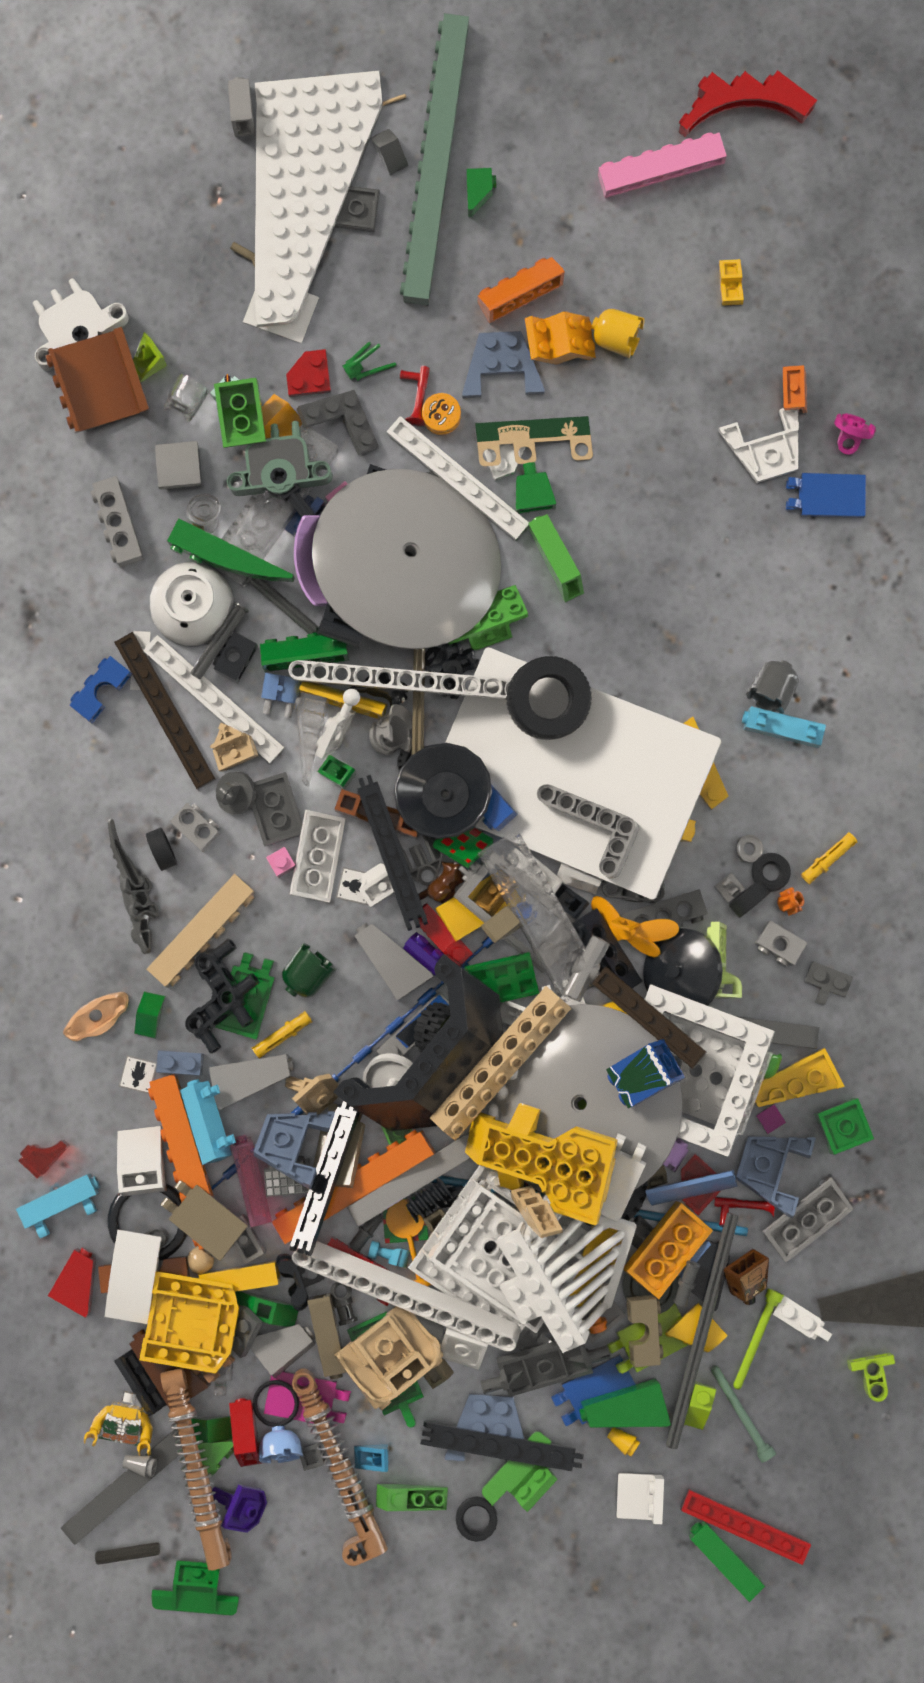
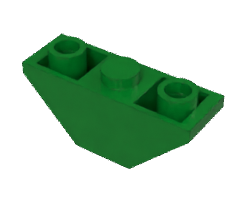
M236 1291L238 1305L248 1307L263 1323L283 1327L295 1326L299 1311H296L292 1304L244 1291Z

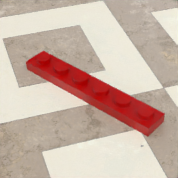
M690 1489L680 1509L682 1512L801 1565L804 1564L811 1547V1543Z

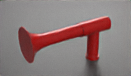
M421 366L420 373L404 370L400 372V379L418 381L413 413L410 417L405 418L409 424L414 426H425L422 418V406L430 368L427 366Z
M715 1197L714 1207H721L720 1227L724 1226L729 1208L765 1210L772 1214L774 1218L775 1207L767 1201Z

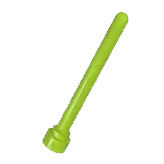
M770 1288L766 1291L765 1302L767 1303L733 1386L735 1389H741L773 1309L778 1303L782 1302L784 1297L783 1294Z

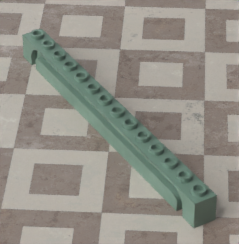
M444 13L443 21L439 20L438 34H441V39L436 41L435 53L438 54V59L433 61L432 67L435 80L430 81L429 93L432 94V101L428 100L426 113L430 115L429 121L425 120L423 130V133L427 134L426 141L421 143L420 153L424 154L423 161H419L418 174H421L420 181H416L415 194H418L417 201H413L412 214H415L414 222L410 221L409 234H412L411 242L407 241L406 254L409 255V260L404 262L403 267L406 281L401 282L400 295H403L405 303L429 306L469 28V16Z

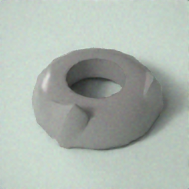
M746 835L738 839L736 851L740 860L743 862H754L763 854V844L758 837ZM746 843L753 845L754 852L752 855H747L744 852V845Z

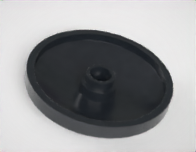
M679 928L676 936L670 939L654 942L660 949V955L657 957L646 955L643 968L646 991L648 992L650 985H654L708 1006L717 995L722 981V961L715 944L703 933L686 928Z

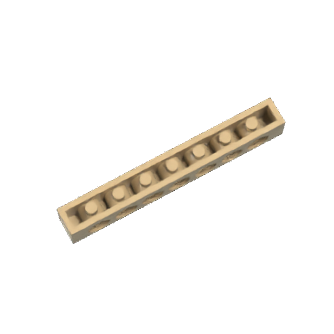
M545 986L433 1113L430 1119L444 1133L456 1141L572 1008Z

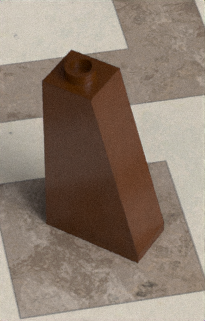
M144 1329L132 1336L134 1340L129 1343L138 1359H140L143 1338H145L146 1334ZM139 1360L169 1408L172 1407L168 1405L170 1400L168 1401L167 1397L169 1395L164 1393L160 1374L182 1367ZM183 1368L188 1389L185 1392L188 1391L189 1393L186 1397L191 1399L211 1385L202 1373L195 1375L191 1369Z

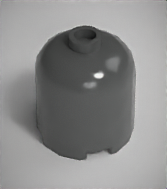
M769 661L759 671L746 696L749 700L751 698L757 701L756 706L761 709L773 712L779 711V713L783 714L798 686V675L787 661Z

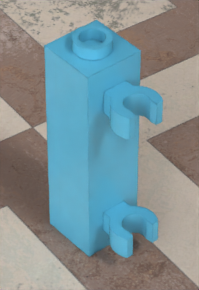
M752 706L748 711H744L741 722L745 724L744 730L815 748L821 746L826 727L825 724Z
M199 1079L188 1082L187 1087L180 1090V1094L202 1165L220 1162L232 1155L229 1146L235 1144L236 1141L233 1134L226 1137L214 1096L220 1094L219 1086L211 1087L209 1081L200 1082Z
M87 1174L17 1208L16 1211L24 1228L26 1229L34 1225L39 1238H43L50 1234L44 1220L80 1202H82L87 1215L96 1212L97 1208L91 1197L99 1194L98 1188H100V1185L95 1176L92 1177L91 1174Z

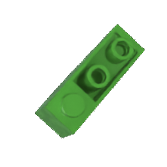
M377 1484L376 1507L385 1511L446 1510L448 1488L409 1484Z

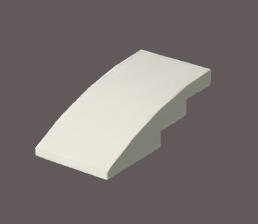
M117 1230L105 1317L143 1324L148 1323L162 1237Z

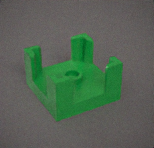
M858 1098L847 1100L838 1106L814 1113L818 1124L822 1126L828 1142L826 1144L832 1155L874 1140Z

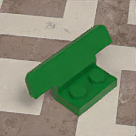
M176 1560L173 1591L152 1589L151 1595L152 1606L158 1610L230 1616L237 1612L239 1597L218 1595L220 1569L208 1570L207 1563Z

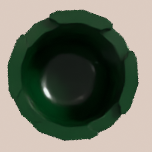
M306 943L299 947L282 971L283 982L287 985L285 990L294 997L297 994L304 998L314 996L337 970L335 967H331L333 964L320 952L312 953L309 950L310 945Z

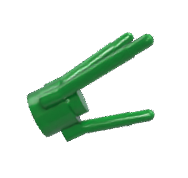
M368 342L352 358L347 360L342 367L350 380L356 378L359 381L363 377L395 367L397 364L394 362L361 373L364 369L361 362L380 348V344H377L364 353L371 346V342Z

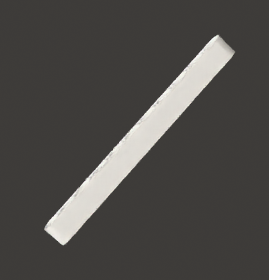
M302 660L292 662L288 669L291 678L296 681L506 699L508 686L511 679ZM296 665L304 667L305 671L302 676L297 677L293 675L292 670ZM317 667L326 669V675L323 678L319 679L314 676V671ZM345 669L348 672L347 678L345 680H338L335 675L337 670ZM360 671H367L370 677L368 681L360 682L357 679V674ZM386 672L390 674L391 681L388 684L380 683L378 678L381 673ZM405 674L410 675L413 679L412 684L409 686H403L400 682V678ZM429 676L433 678L434 685L431 688H425L422 685L424 677ZM447 678L453 679L456 684L455 688L447 690L443 686L444 680ZM466 681H475L477 689L473 692L467 691L465 688ZM489 682H495L498 685L497 693L491 694L487 691L486 686Z
M318 1241L311 1256L305 1255V1252L303 1254L298 1253L297 1250L292 1255L293 1262L307 1270L501 1350L512 1351L516 1348L521 1332L519 1325L498 1315Z

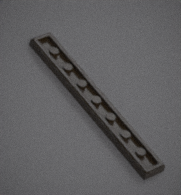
M131 632L115 641L116 647L196 789L199 790L216 780L135 634Z

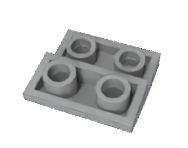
M197 441L155 445L159 489L201 485Z

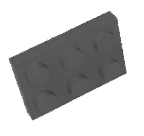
M284 772L254 782L256 799L252 809L264 847L300 836L302 821L287 773Z

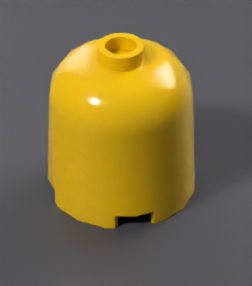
M606 309L600 314L599 318L595 317L591 329L594 330V340L598 346L630 358L639 344L640 338H637L639 329L643 330L645 319L617 309Z

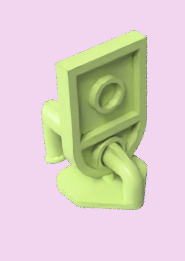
M711 922V927L707 929V937L715 944L721 957L723 971L720 988H724L725 984H733L732 994H724L722 989H719L714 999L742 998V983L740 979L726 972L727 925L721 922Z

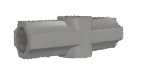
M592 935L583 954L579 955L571 970L572 975L562 994L581 1002L589 983L595 979L600 969V962L610 945L608 942Z

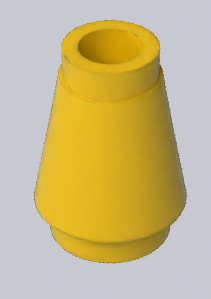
M615 1427L611 1429L607 1436L625 1456L627 1454L632 1457L641 1443L637 1440L636 1436Z

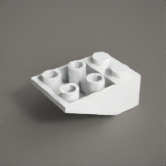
M161 1126L118 1131L117 1176L118 1189L122 1196L167 1191L163 1141L160 1132Z

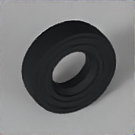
M777 853L761 855L752 867L753 881L761 880L770 892L782 889L788 883L791 876L788 861ZM774 864L779 868L780 873L776 880L770 881L764 877L763 869L766 865Z

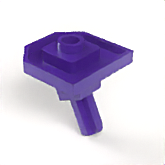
M238 1484L235 1493L230 1494L216 1486L213 1487L212 1492H216L213 1494L214 1500L224 1505L227 1510L221 1527L248 1533L259 1524L267 1505L265 1492L262 1489Z

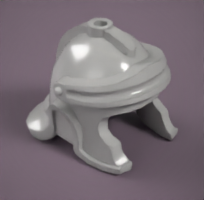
M393 704L389 713L378 719L376 723L373 722L371 724L369 736L373 749L383 755H392L399 747L406 752H410L412 748L410 731L412 730L413 714L405 707Z

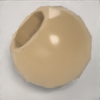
M199 1247L193 1248L189 1252L187 1265L192 1272L204 1274L212 1269L214 1257L209 1252L199 1250Z

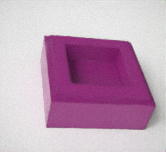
M775 1104L755 1115L767 1134L786 1123Z

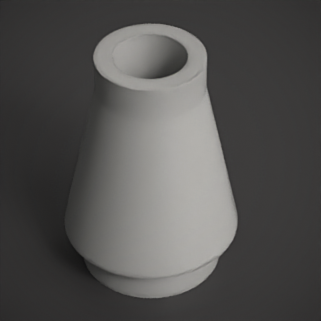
M125 1455L123 1468L145 1478L148 1476L153 1477L157 1468V1459H154L152 1456Z

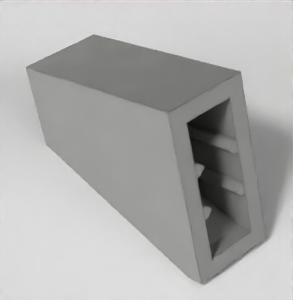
M236 77L228 81L230 115L235 137L256 135L249 78Z
M298 1324L256 1336L250 1349L275 1379L315 1345L312 1341L315 1336L308 1327L303 1329Z

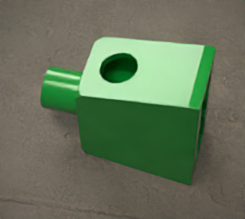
M535 462L523 464L524 475L516 477L515 511L518 514L556 509V500L547 473H537Z

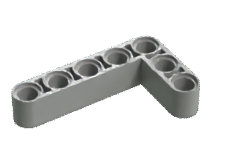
M550 784L540 786L537 790V798L546 806L612 832L599 863V871L607 878H617L622 872L638 834L639 827L636 821L626 815ZM547 790L553 791V797L550 800H544V793ZM567 798H572L573 800L570 808L563 807V803ZM592 806V814L585 817L583 815L584 808ZM611 814L613 817L612 822L604 825L603 817ZM631 822L633 825L632 830L629 833H624L622 830L623 825ZM622 842L624 844L623 851L615 853L614 846ZM613 862L615 864L614 872L606 873V865Z

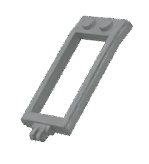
M494 851L489 852L480 864L475 861L468 871L460 866L458 870L464 874L462 879L465 882L453 897L482 922L485 923L492 917L468 896L494 865L559 919L533 952L512 934L503 938L520 954L530 952L533 965L542 973L546 972L575 937L569 928V925L575 921Z

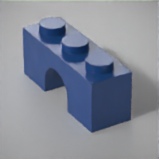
M111 656L108 659L104 658L97 667L99 670L94 676L91 674L85 680L84 688L80 692H75L70 699V706L91 724L105 709V706L97 699L98 690L104 685H111L120 691L132 676L128 669Z

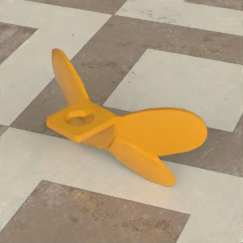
M594 896L592 898V910L598 909L617 941L627 940L633 947L648 956L657 957L660 955V949L654 942L670 939L676 936L679 931L678 924L673 920L655 919L637 923L620 917L616 909L603 897Z

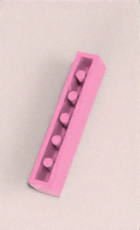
M710 132L702 135L699 139L693 140V138H689L678 145L668 144L663 146L661 150L654 152L653 150L645 151L637 157L627 156L616 163L606 162L599 167L598 178L604 197L608 198L725 164L727 155L720 133L713 134Z

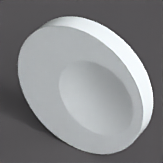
M386 1053L378 1055L367 1065L363 1074V1081L372 1088L395 1086L413 1062L397 1054Z

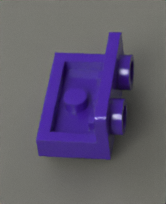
M415 932L406 941L403 949L433 975H436L434 968L443 953L431 945L424 936Z

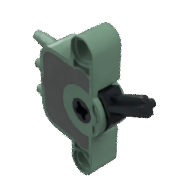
M298 421L292 422V435L283 437L279 436L278 425L271 424V438H267L266 442L247 445L245 449L247 471L231 473L227 478V485L235 496L263 494L267 491L275 498L283 499L285 502L289 500L301 518L304 515H314V512L299 494L301 492L300 488L329 484L333 479L331 468L325 461L310 462L309 450L305 441L301 438ZM322 469L328 471L323 477L317 476V473ZM280 476L283 478V481L280 482V480H277V477ZM238 480L243 481L242 486L239 488L233 487L234 482Z

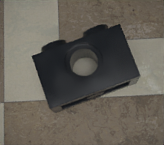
M233 632L232 636L224 644L225 649L222 654L218 653L214 659L213 665L215 667L213 669L216 673L238 684L258 649V645L246 637ZM232 652L240 654L239 659L235 662L229 660V655Z

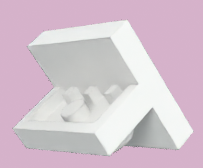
M562 862L557 876L564 884L595 895L602 880Z
M446 1327L440 1349L444 1354L443 1359L479 1370L488 1344Z

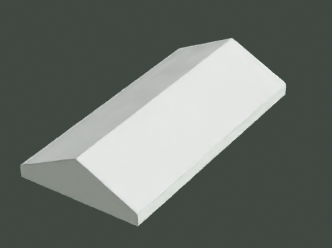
M305 810L290 895L330 903L346 818Z

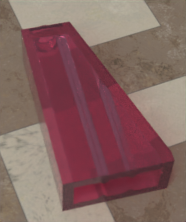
M246 1135L235 1137L236 1143L230 1145L250 1227L270 1223L272 1219L257 1157L254 1156L253 1141L251 1137Z

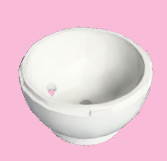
M184 562L170 567L158 577L150 595V612L157 629L169 640L185 646H198L211 642L234 608V597L227 580L219 571L203 563ZM188 594L192 595V600L185 601V596ZM181 623L188 624V627H181Z

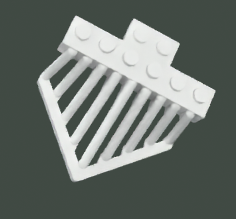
M547 1195L542 1196L543 1201L547 1200L550 1205L551 1202ZM553 1212L559 1221L563 1215ZM600 1215L599 1223L562 1255L550 1261L547 1260L581 1226L582 1221L574 1219L563 1230V1233H560L548 1247L540 1250V1247L547 1237L540 1238L537 1235L533 1238L534 1231L529 1225L526 1226L524 1222H521L516 1230L498 1237L496 1242L517 1277L501 1283L500 1289L521 1324L541 1316L562 1353L585 1344L589 1336L588 1330L607 1309L612 1307L636 1230L634 1222L621 1218L618 1223ZM608 1228L618 1230L613 1236L574 1265L554 1273L603 1230ZM622 1240V1243L620 1245L612 1248L614 1245H616L618 1242ZM612 1248V1250L607 1255H605L602 1259L596 1262L593 1266H591L588 1270L582 1273L575 1280L562 1285L575 1274H577L579 1271H581L583 1268H585L587 1265H589L591 1262H593L595 1259H597L599 1256H601L603 1253ZM616 1259V1262H615L614 1265L607 1266V1265L610 1264L613 1260ZM606 1267V1269L600 1275H598L578 1294L569 1296L580 1286L586 1283L589 1279H591L594 1275H596L599 1271ZM610 1278L609 1283L603 1284L607 1279ZM600 1286V1288L581 1307L575 1308ZM601 1300L600 1304L588 1316V1318L586 1320H582V1318Z

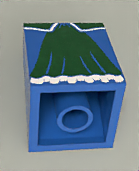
M664 1039L649 1043L606 1069L608 1080L617 1088L620 1101L628 1109L685 1078Z

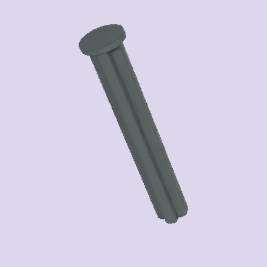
M251 577L247 580V585L251 584L308 634L317 632L318 626L265 580Z
M234 602V608L190 673L195 678L201 679L244 614L249 612L241 604Z

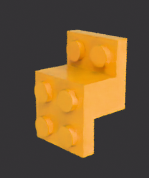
M563 311L545 319L534 316L525 318L531 360L558 365L574 358L586 360L596 358L591 330L592 324L589 317Z

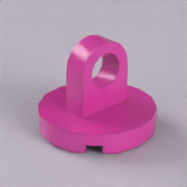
M848 413L842 414V416L837 414L834 424L841 430L837 441L839 450L844 454H853L859 448L862 438L872 439L874 437L876 427L872 423L869 426L866 425V421L861 417ZM844 440H854V444L851 447L843 446Z

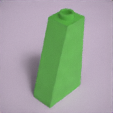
M548 514L535 517L528 523L529 530L562 598L567 602L584 594L581 574Z

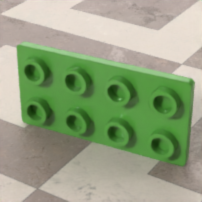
M516 585L497 591L493 603L485 616L469 632L448 644L451 645L468 638L470 647L476 651L512 638L509 624L529 616Z

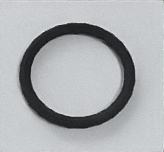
M268 1381L261 1385L254 1395L253 1410L255 1415L267 1426L287 1425L298 1412L299 1398L290 1384L284 1381ZM270 1385L286 1387L294 1398V1410L289 1418L282 1422H270L264 1419L258 1410V1397L262 1390Z

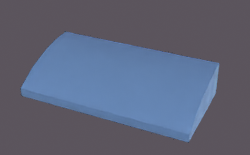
M734 1170L649 1188L645 1191L650 1204L654 1206L738 1186Z

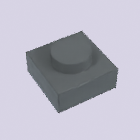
M319 1443L302 1448L303 1456H300L304 1471L324 1465L325 1458L320 1457L323 1450L317 1449Z

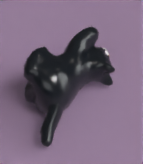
M385 672L379 675L380 683L388 684L391 681L388 673ZM351 686L346 689H355L359 693L383 697L389 701L390 708L393 704L399 705L408 699V696L405 694L408 691L360 686Z

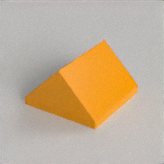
M275 394L262 406L266 439L271 438V424L278 425L280 437L292 435L293 421H298L300 428L303 426L299 415L291 405Z

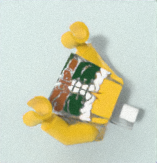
M123 1391L121 1403L113 1402L111 1405L105 1406L95 1416L89 1431L85 1434L84 1444L87 1438H93L92 1447H94L97 1443V1438L135 1445L137 1446L139 1456L141 1455V1450L146 1448L148 1449L147 1455L150 1456L151 1447L149 1444L151 1443L153 1427L148 1414L144 1412V1408L134 1405L136 1393Z

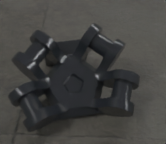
M460 642L453 643L452 646L448 644L442 645L441 648L430 647L425 653V666L428 667V672L463 675L465 671L476 669L480 660L475 658L473 648L463 650ZM434 652V657L428 660L430 654ZM467 659L468 662L463 665L461 660ZM433 678L429 679L430 685H434ZM447 678L443 682V686L447 690H452L456 686L455 681L451 678ZM439 694L441 697L448 695L451 699L455 700L459 698V695Z
M280 1254L276 1258V1263L281 1275L284 1278H293L295 1280L294 1284L288 1289L291 1303L296 1311H302L308 1306L309 1299L305 1288L324 1280L325 1277L317 1274V1277L314 1279H303L302 1274L305 1273L306 1269L296 1266L291 1255Z

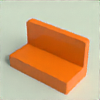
M804 365L783 367L784 410L802 409L803 413H807V383Z

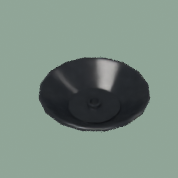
M451 743L428 745L411 755L400 769L394 787L396 808L405 824L420 835L435 839L458 837L475 827L487 812L492 795L490 773L482 759L464 746ZM444 792H449V796L446 798H443L442 794Z

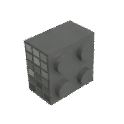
M298 1156L296 1163L310 1166V1158L305 1159L304 1156ZM266 1163L264 1168L266 1197L309 1192L308 1188Z

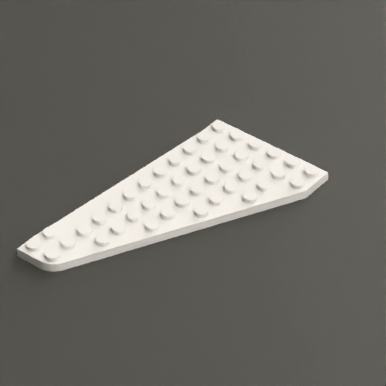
M379 71L255 83L257 102L255 313L257 328L289 324L300 313L349 191L348 189L351 186L383 106Z

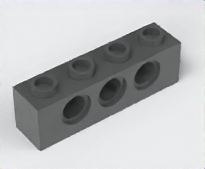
M698 889L620 914V917L634 922L639 918L649 921L657 919L658 912L663 911L667 913L668 919L675 921L680 928L683 927L682 922L691 920L693 924L704 920L703 916L707 915L708 912L701 891ZM679 905L687 906L689 910L687 916L683 917L678 914L677 908Z

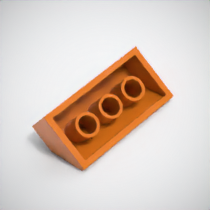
M552 257L548 259L542 258L535 263V266L529 269L523 268L516 273V276L510 279L506 277L499 281L497 286L493 288L487 287L480 291V295L477 296V303L490 324L562 286L565 271Z

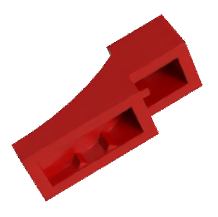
M425 903L422 907L428 924L424 925L422 918H418L420 928L443 954H449L462 964L473 953L461 939L458 941L454 940L442 919Z

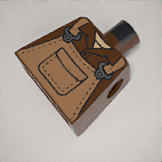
M752 1249L725 1267L724 1273L729 1292L742 1300L746 1305L754 1304L756 1302V1295L767 1287L769 1258Z

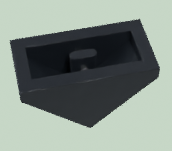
M564 884L561 885L550 899L574 921L590 904Z

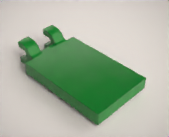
M245 952L243 953L240 966L233 965L231 974L237 984L250 973H253L260 982L246 993L244 999V1007L254 1022L242 1028L232 1013L215 1028L257 1040L275 981V977L270 976L274 960L266 958L264 959L262 969L250 966L254 954ZM230 993L228 997L230 1003L233 1000L232 993Z

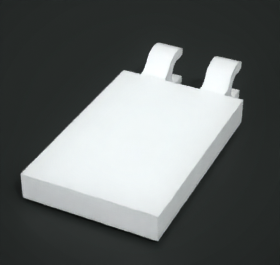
M618 1133L616 1136L618 1142L614 1155L616 1159L601 1215L619 1223L645 1168L646 1162L642 1161L641 1158L647 1146L638 1143L632 1156L620 1150L626 1136Z

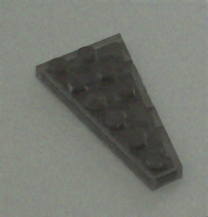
M924 1270L816 1298L821 1319L834 1322L924 1327Z

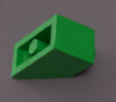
M492 168L466 169L468 217H472L492 196L493 188H496V175H492Z

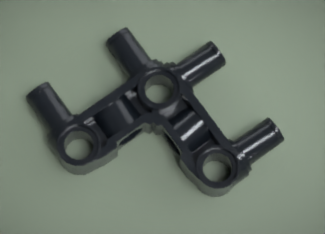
M226 939L215 949L212 948L205 953L198 954L194 961L202 980H206L213 992L211 1000L202 1007H197L186 1018L185 1027L196 1038L202 1040L210 1054L217 1052L221 1048V1045L212 1033L213 1028L232 1013L242 1028L254 1022L244 1007V999L246 993L260 982L253 973H250L237 984L223 962V959L237 948L231 939ZM209 958V960H210V965H209V967L207 968V967H206V960ZM230 993H232L233 1000L231 1003L229 1002L228 998ZM198 1019H200V1022H201V1025H200L199 1028H197V1026H196V1023H197V1020H198Z

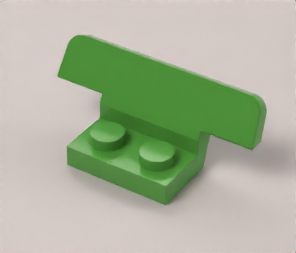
M539 1431L534 1432L527 1439L544 1443L552 1442ZM508 1460L482 1488V1495L493 1506L508 1491L516 1498L521 1507L528 1512L558 1479L549 1467Z

